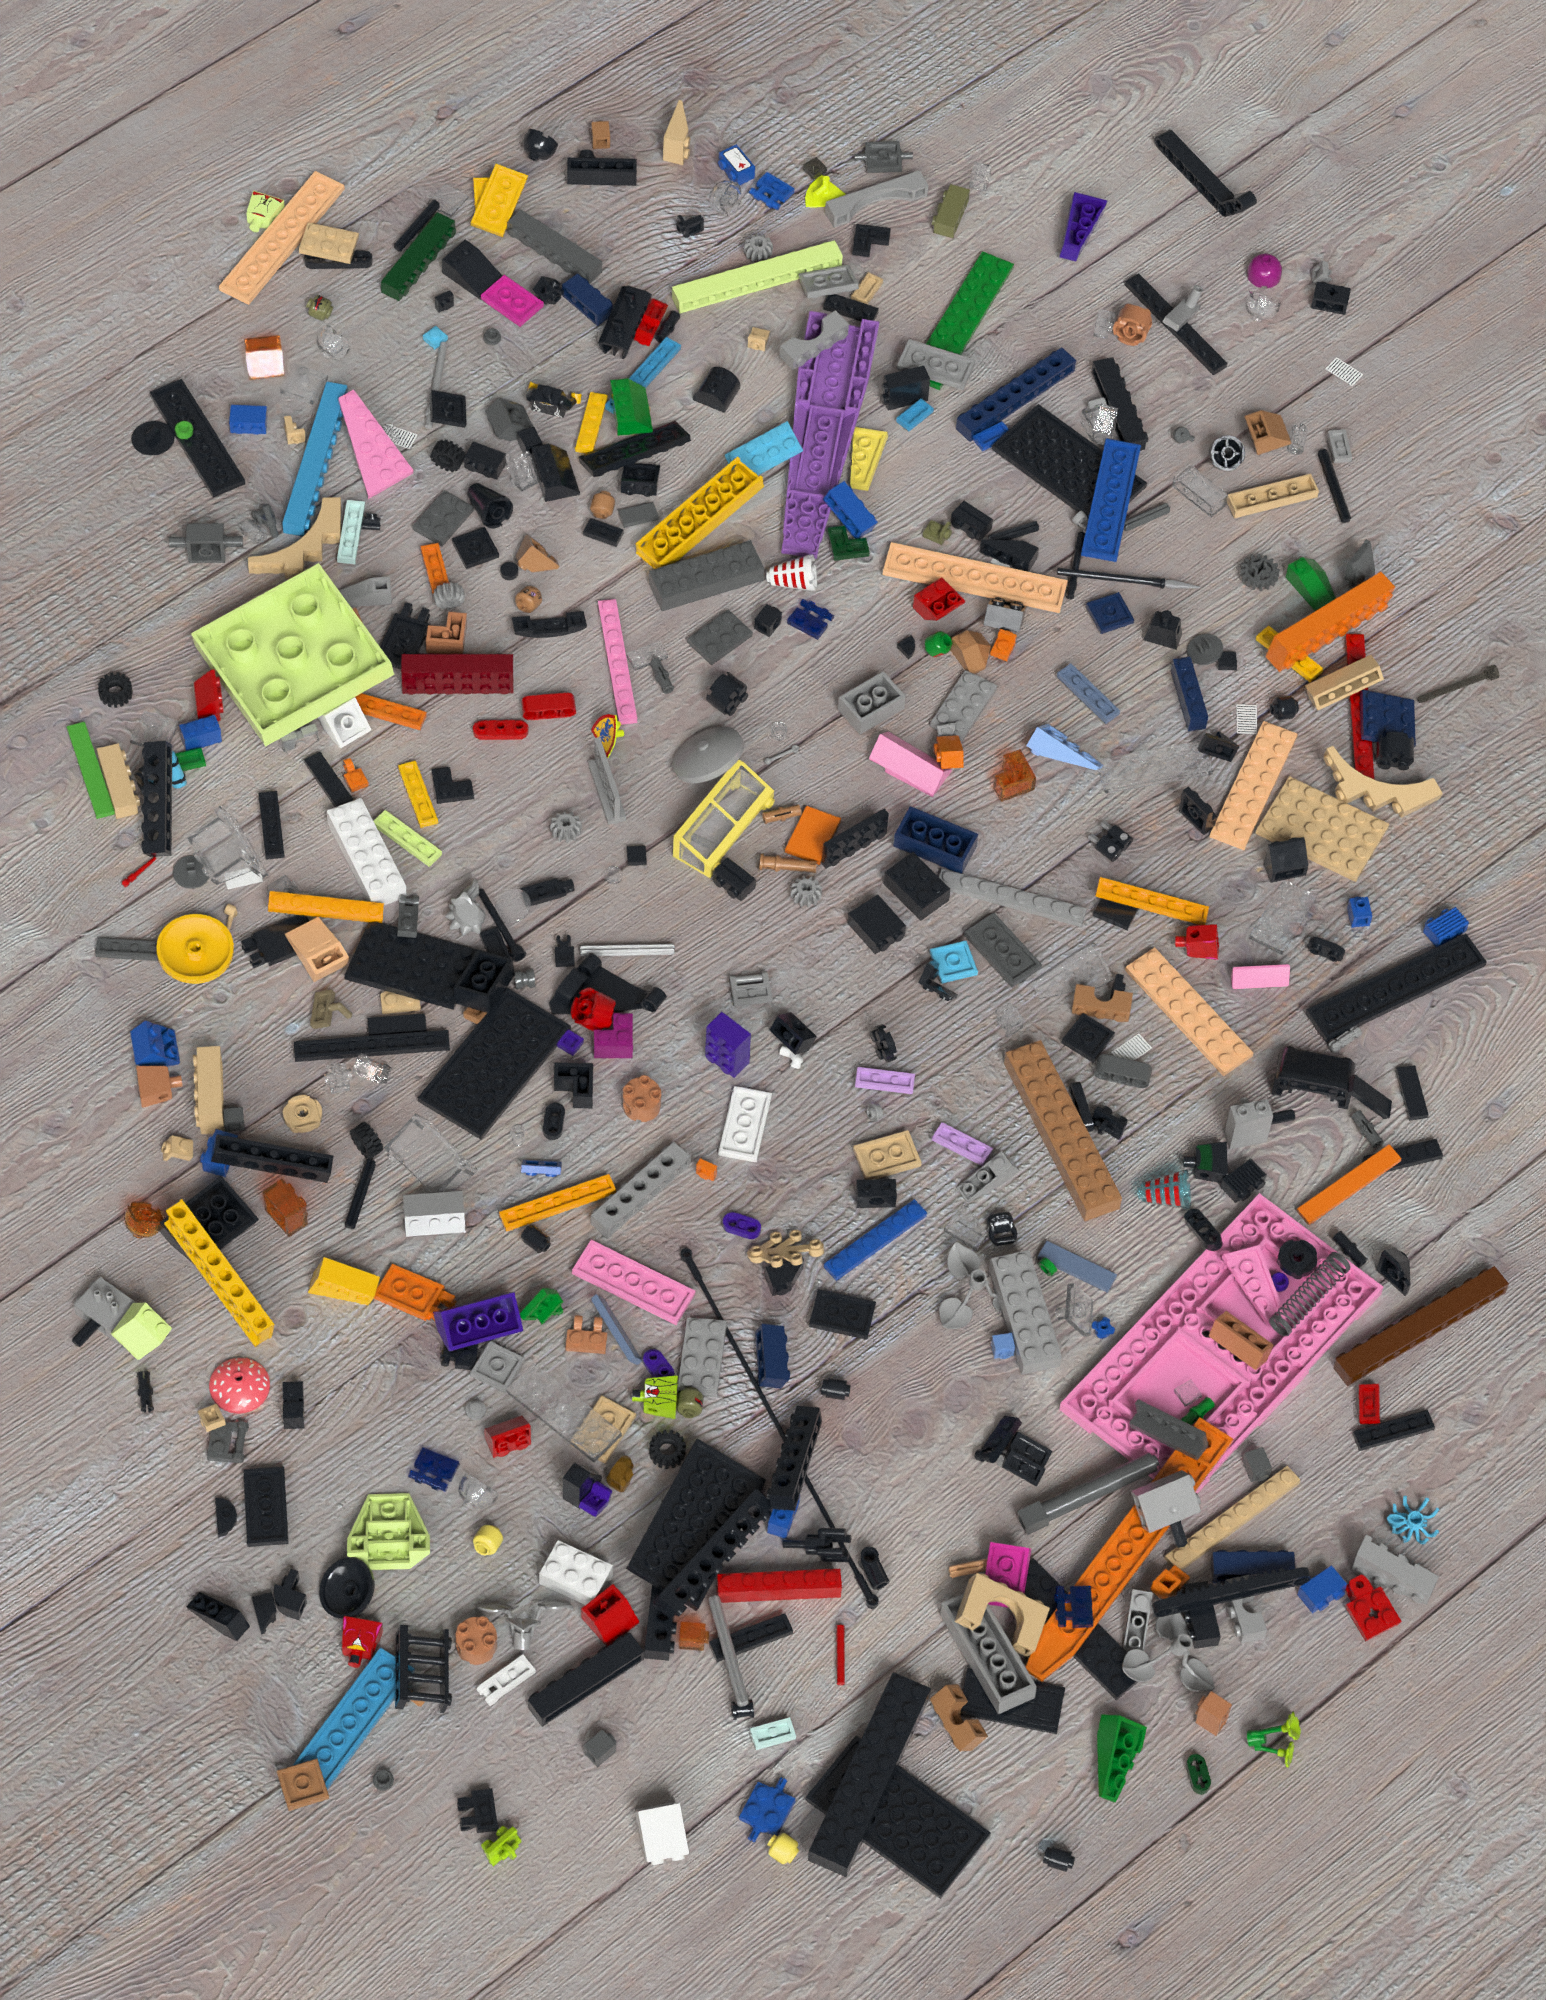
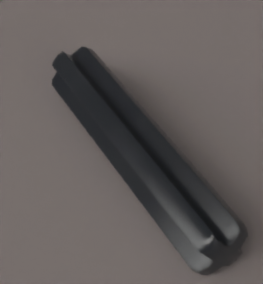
M1037 521L1029 522L988 536V540H1011L1038 531L1039 525Z

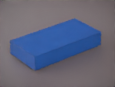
M1001 421L973 435V441L983 452L991 448L1009 429Z

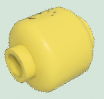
M493 1525L480 1527L473 1538L475 1550L481 1555L495 1554L503 1542L502 1533L499 1528Z
M780 1833L778 1836L774 1834L767 1844L770 1846L768 1854L781 1864L791 1863L799 1852L797 1848L798 1842L786 1833Z

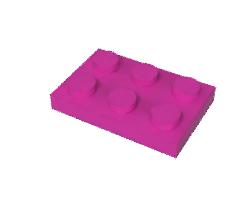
M503 275L481 294V300L519 327L544 307L543 301L506 275Z
M990 1542L985 1575L995 1582L1006 1584L1008 1588L1014 1591L1025 1593L1032 1549ZM1000 1602L988 1603V1605L1009 1608L1008 1606Z

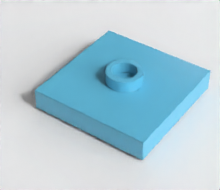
M966 940L930 949L932 960L940 963L938 976L941 984L978 975V970Z

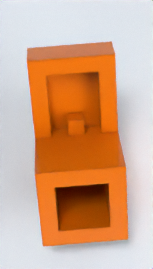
M1174 1565L1169 1571L1165 1569L1153 1581L1150 1591L1160 1599L1174 1597L1183 1588L1184 1584L1189 1582L1190 1576Z

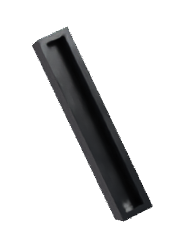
M1113 357L1093 361L1091 373L1101 397L1105 398L1110 419L1119 441L1141 445L1140 451L1145 450L1148 435L1146 431H1143L1142 420L1137 416L1135 404L1131 402V394L1126 389L1124 377L1120 375L1119 364L1115 363Z
M631 1633L619 1636L612 1645L601 1648L594 1657L584 1659L580 1666L575 1669H569L559 1680H553L542 1691L534 1692L528 1699V1709L542 1727L643 1661L644 1650Z

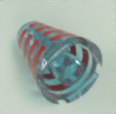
M1181 1170L1142 1182L1141 1187H1137L1138 1199L1142 1198L1144 1203L1191 1209L1190 1183L1187 1181L1189 1179L1188 1170Z

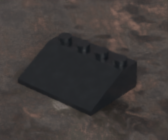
M222 1176L218 1177L185 1203L219 1250L223 1249L259 1221V1218ZM167 1216L159 1223L158 1231L176 1250L192 1262L164 1225V1222L169 1219V1216Z

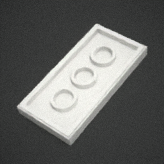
M734 1086L718 1155L757 1163L772 1093Z

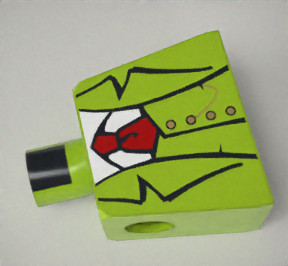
M678 1376L645 1379V1390L633 1389L632 1401L644 1402V1413L676 1419Z

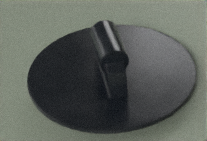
M149 421L141 424L134 430L131 441L133 447L139 453L155 456L168 451L174 443L175 436L167 424L160 421Z

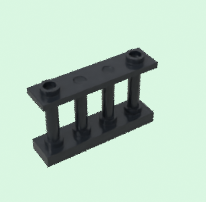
M399 1625L395 1634V1709H404L406 1703L410 1702V1700L440 1703V1713H444L447 1707L451 1705L452 1694L449 1693V1650L451 1649L452 1638L449 1637V1629H444L440 1638L411 1636V1633H408V1625ZM416 1644L440 1647V1657L411 1654V1652H408V1646ZM408 1664L440 1665V1676L411 1673V1671H408ZM413 1681L440 1684V1694L411 1692L408 1689V1683Z

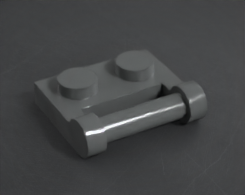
M244 1421L237 1423L225 1422L226 1425L211 1430L207 1460L243 1463L244 1441L249 1424ZM232 1431L238 1432L235 1453L230 1454Z

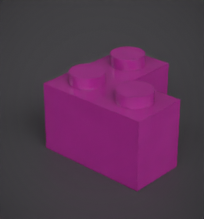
M613 1013V1030H594V1058H633V1013Z

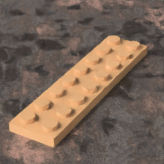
M1263 721L1216 820V824L1210 833V838L1245 850L1297 739V733Z
M1155 947L1126 966L1125 971L1223 1076L1253 1057L1252 1050Z

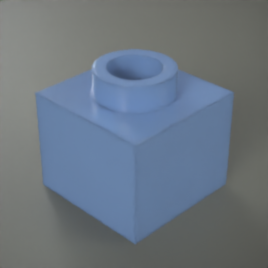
M1012 1333L992 1336L991 1347L994 1359H1007L1014 1356L1015 1344Z

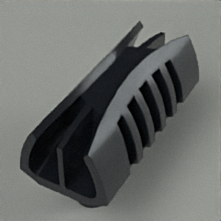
M631 286L621 287L598 341L599 347L604 354L612 348L613 356H615L620 348L623 349L622 359L626 358L652 294Z

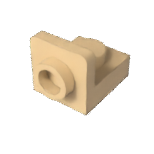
M753 327L751 334L748 336V348L765 351L770 331Z
M284 416L287 443L299 444L305 442V429H297L296 422L292 423L291 416Z
M217 1404L198 1410L201 1425L205 1427L207 1432L226 1425Z

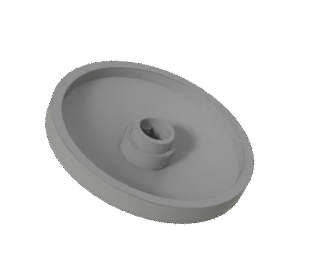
M715 727L707 729L691 737L679 748L673 759V769L678 778L687 783H701L712 780L728 771L739 760L744 749V742L740 734L733 728Z

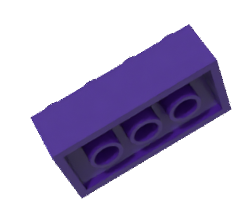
M505 1292L433 1312L437 1331L448 1351L523 1331L515 1292Z

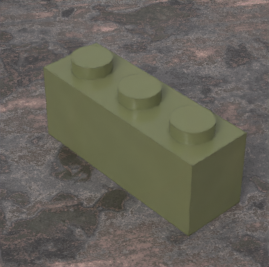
M950 184L949 189L944 191L943 203H939L938 215H934L932 225L934 226L933 233L954 238L969 202L970 189Z

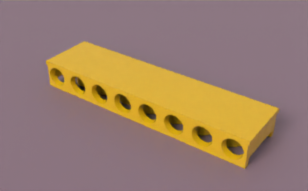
M737 456L636 542V554L654 569L676 563L764 487L763 477L755 474Z
M182 1199L179 1200L177 1204L166 1210L169 1219L164 1222V1225L254 1347L268 1338H272L275 1324Z

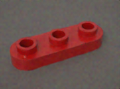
M480 720L473 725V735L479 740H519L527 737L529 733L528 724L523 720Z

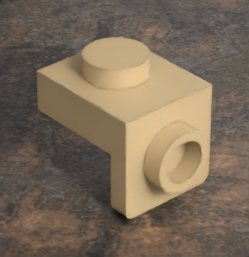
M172 1135L162 1144L163 1160L168 1161L171 1157L190 1161L193 1158V1140Z

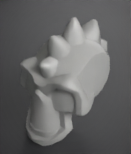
M476 878L456 898L451 899L453 903L449 905L451 911L445 916L447 919L453 920L450 929L460 928L462 936L471 931L480 934L485 920V911H482L481 907L479 908L480 904L475 900L479 896V884Z

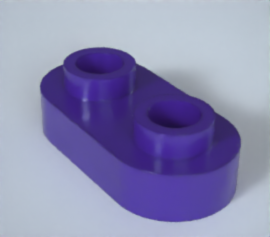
M734 1212L726 1214L723 1218V1228L728 1233L747 1239H755L761 1233V1224L754 1218Z
M650 1349L645 1352L643 1364L653 1378L674 1376V1369L660 1351ZM654 1356L656 1359L651 1360L650 1357ZM666 1371L668 1374L663 1375L661 1372Z

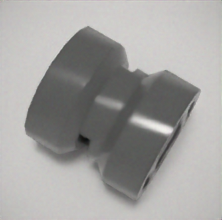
M527 969L526 973L520 970L514 971L516 990L522 989L526 985L529 988H535L534 969Z

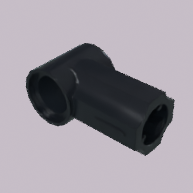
M869 1546L861 1551L858 1563L860 1568L864 1570L872 1589L879 1590L888 1585L890 1581L878 1558V1551L874 1547ZM870 1556L873 1561H866L864 1557Z

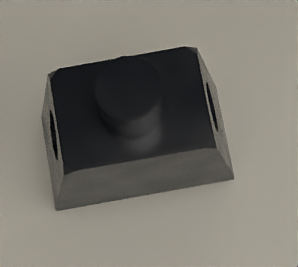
M1168 610L1163 612L1156 611L1149 623L1144 641L1177 650L1182 637L1181 619L1173 616Z

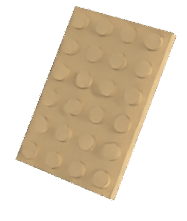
M1289 776L1258 826L1256 834L1271 842L1304 837L1307 858L1356 882L1388 830L1389 823L1349 804H1344L1343 801H1339Z

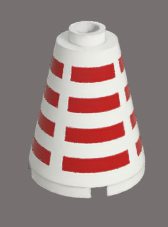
M806 555L770 567V570L767 571V581L771 582L772 586L816 591L817 570L816 565H812V561H815L814 555Z

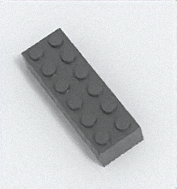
M751 540L649 571V585L661 611L764 581V566Z

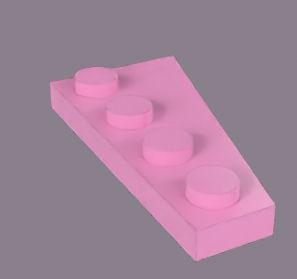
M1260 1246L1223 1254L1222 1259L1265 1324L1269 1325V1318L1275 1312H1278L1282 1305Z

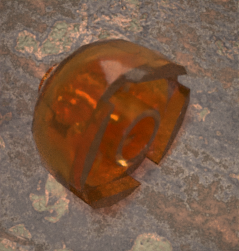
M134 1201L130 1206H127L124 1216L125 1226L136 1238L142 1239L155 1236L161 1229L160 1222L165 1219V1214L162 1210L157 1208L156 1211L151 1208L152 1204Z

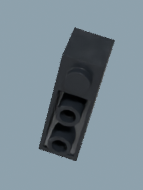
M982 539L979 552L1015 569L1029 572L1038 558L1039 548L1023 540Z
M201 1592L186 1606L188 1610L218 1632L235 1641H238L250 1627L239 1610Z

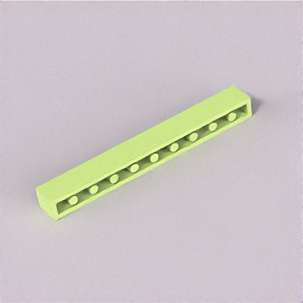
M835 240L825 242L817 246L793 251L789 254L744 265L740 268L695 279L684 284H678L672 287V300L680 314L798 280L800 273L842 266L843 255Z

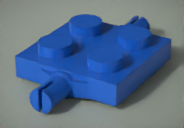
M780 1777L775 1787H769L757 1782L739 1816L740 1821L749 1824L753 1828L748 1836V1840L756 1842L760 1832L771 1835L775 1834L776 1836L780 1833L796 1802V1798L783 1792L788 1782L785 1778Z

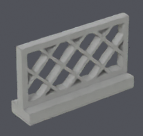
M600 737L594 738V759L588 760V766L607 823L610 825L626 821V815Z

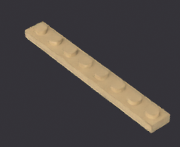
M1287 1465L1188 1538V1543L1185 1547H1176L1165 1555V1560L1171 1567L1176 1565L1181 1570L1185 1569L1300 1484L1301 1480Z

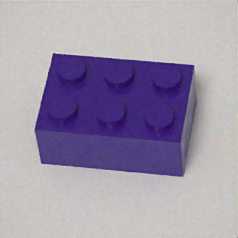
M721 1012L706 1026L705 1056L709 1062L718 1065L725 1074L735 1078L749 1064L751 1033Z

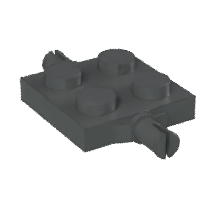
M900 141L865 142V153L854 154V161H865L867 173L902 172L903 159H913V152H902Z

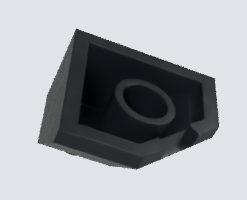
M1395 1247L1385 1249L1381 1253L1376 1271L1406 1296L1411 1285L1410 1260L1404 1252L1399 1251Z

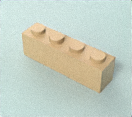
M1369 655L1305 685L1309 700L1318 711L1384 680L1379 664L1372 655Z
M119 743L97 748L98 760L116 819L138 814L137 806H140V800L138 795H134L133 792L136 791L134 780L129 779V776H131L130 767L124 763V761H127L125 751L120 749Z

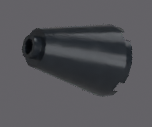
M475 483L469 487L467 496L486 527L495 529L502 526V522L505 519L508 521L513 512V503L508 497L480 483Z

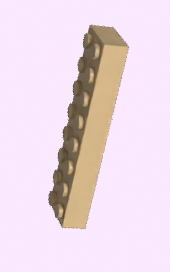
M1307 474L1228 494L1226 502L1235 519L1318 498L1319 490L1312 475Z

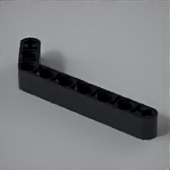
M1168 130L1154 138L1156 147L1223 217L1241 213L1256 205V197L1251 191L1234 195L1172 130Z

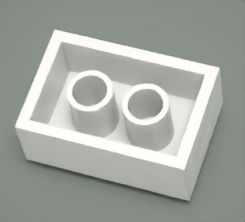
M558 1540L539 1573V1584L586 1605L606 1589L613 1576V1565Z

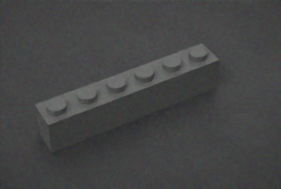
M519 210L507 222L508 234L512 238L518 239L525 246L532 248L539 255L549 259L553 264L562 267L566 272L574 276L578 273L582 278L587 279L589 284L602 273V261L526 212Z

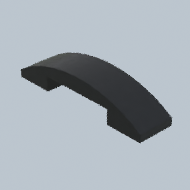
M584 611L566 612L565 617L534 620H531L530 616L511 618L514 634L530 638L563 636L587 628Z

